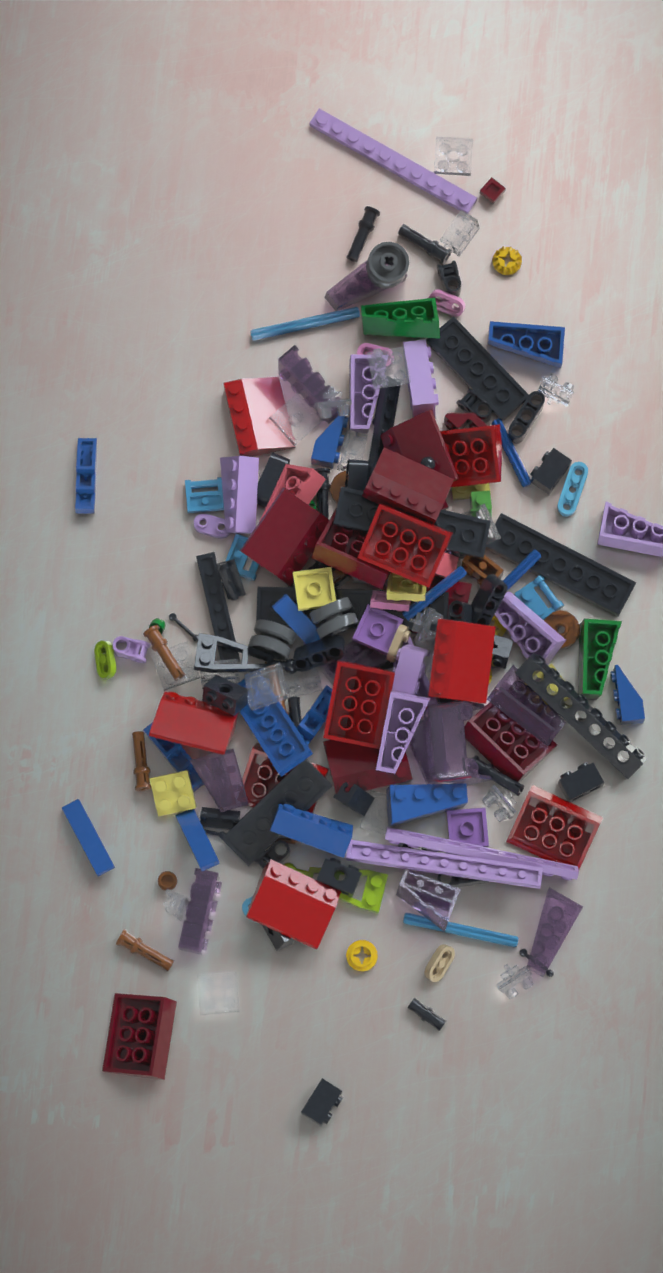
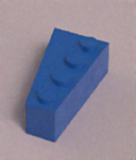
M490 321L488 345L561 368L563 363L565 327Z
M467 783L390 785L386 789L388 827H394L420 818L444 813L447 810L464 807L468 803Z
M279 804L270 831L344 858L352 839L353 825L299 810L288 804Z

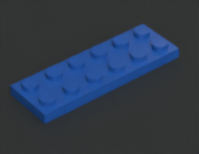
M253 672L237 683L249 689L247 705L239 712L282 777L313 753L261 672Z

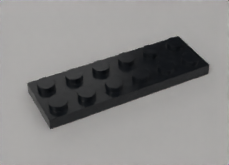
M454 316L440 327V338L426 339V343L470 389L474 390L491 405L492 412L502 421L528 398L529 394Z
M305 759L294 767L221 839L249 867L259 855L281 836L270 831L279 804H288L296 809L307 811L332 787V784L308 759Z

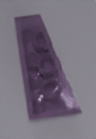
M294 345L278 359V374L283 381H288L292 385L291 388L297 395H302L303 401L309 408L313 407L317 411L316 415L321 421L325 420L330 424L343 410H346V404L330 385H324L325 380L319 372L312 371L313 369L306 357L302 359L297 352L299 349Z

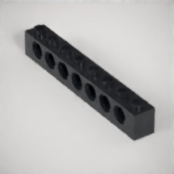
M533 653L515 672L627 779L647 760L641 749L635 748L626 735H621L611 721L607 722L602 717L603 715L600 710L589 705L587 698L582 694L579 695L570 682L564 681L555 668H550L541 655ZM536 671H541L544 674V678L537 677ZM550 684H555L558 687V691H552ZM564 697L570 698L572 705L566 704ZM578 711H584L586 718H581L578 715ZM592 724L599 725L601 731H595L592 728ZM606 738H612L615 741V744H608ZM620 751H626L629 754V758L622 757Z

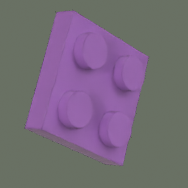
M368 604L352 640L387 655L397 629L403 623V619L378 608H370Z
M486 808L446 811L449 840L489 847Z

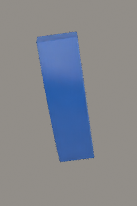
M78 438L75 513L95 514L97 438Z
M287 594L272 606L306 644L320 640L316 631L318 627L303 611H298L297 604Z
M328 685L324 687L296 727L307 745H309L327 720L332 688Z
M152 723L148 725L143 731L176 772L189 771L193 792L208 781V778L182 748L181 744L149 736Z
M77 799L63 806L62 810L97 876L99 877L114 869L115 866L80 800Z
M190 809L175 815L201 871L203 872L220 864L195 810Z

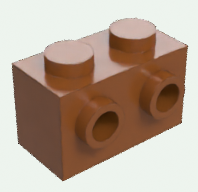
M466 555L461 564L467 572L466 575L474 576L480 586L488 575L494 574L501 579L504 572L501 567L486 555H484L483 559Z

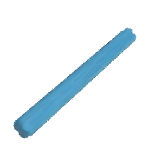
M352 307L251 330V338L255 341L360 317V311L358 307Z
M411 913L404 914L403 923L511 947H517L519 938L517 936Z

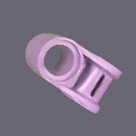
M124 636L114 639L113 649L116 656L138 663H146L145 657L148 648L151 646L150 643ZM119 643L127 645L125 650H118L116 646Z

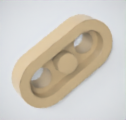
M402 624L398 627L386 659L388 661H396L399 648L401 649L403 643H407L410 637L409 627Z
M442 944L436 949L425 968V977L428 980L438 982L443 978L455 957V951L451 946Z

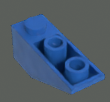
M343 410L315 441L311 464L331 469L334 468V463L338 464L340 452L337 451L338 447L343 445L345 436L342 435L343 428H347L349 417H346V410Z
M615 665L613 671H611L612 683L615 682L616 690H613L614 701L618 703V708L615 709L616 720H620V725L643 723L645 720L643 700L621 668Z

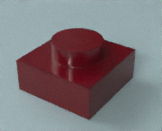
M491 177L481 188L480 194L494 204L506 191V188Z

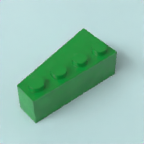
M435 298L360 305L363 335L440 338L439 317Z
M584 618L580 623L579 695L582 694L591 700H597L602 695L622 621Z

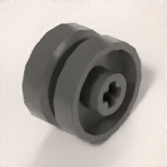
M382 242L370 252L367 259L366 273L368 278L377 287L393 288L405 278L408 271V254L397 243Z
M348 597L326 604L310 613L313 623L325 622L316 629L320 639L342 633L359 623L355 613L344 614L352 607Z
M257 620L254 627V632L257 635L251 636L248 646L273 654V659L280 661L288 660L291 652L288 645L294 644L296 633L279 623Z

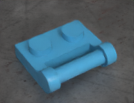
M222 477L203 481L185 480L188 513L224 510ZM218 487L217 491L192 493V489Z
M236 534L226 561L235 559L240 576L250 581H255L259 564L252 561L249 571L244 570L248 556L240 550L248 540V537Z
M541 575L514 593L520 601L542 620H545L549 614L560 610L564 606L555 597L545 583V578ZM535 587H540L553 605L548 609L535 591Z

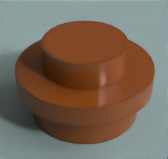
M165 871L159 875L158 885L162 890H173L177 885V877L173 872Z

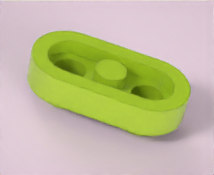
M101 640L97 642L94 648L97 673L101 678L110 679L116 673L114 649L111 642Z

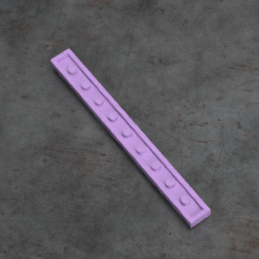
M320 108L310 121V126L466 215L469 214L477 201V197Z
M387 827L385 839L392 844L405 843L411 848L424 847L432 852L443 851L446 854L541 867L543 868V875H558L564 880L577 879L579 874L578 866L392 827Z
M357 840L350 841L346 854L347 861L537 889L541 887L543 868Z

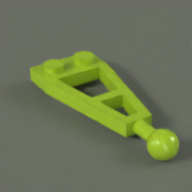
M290 862L283 864L313 878L314 874H319L322 868L309 867V871L296 868ZM359 869V872L362 873L361 876L367 877L362 901L342 893L339 899L357 908L379 913L388 874ZM336 872L334 877L336 880H339V876L345 874L343 872Z

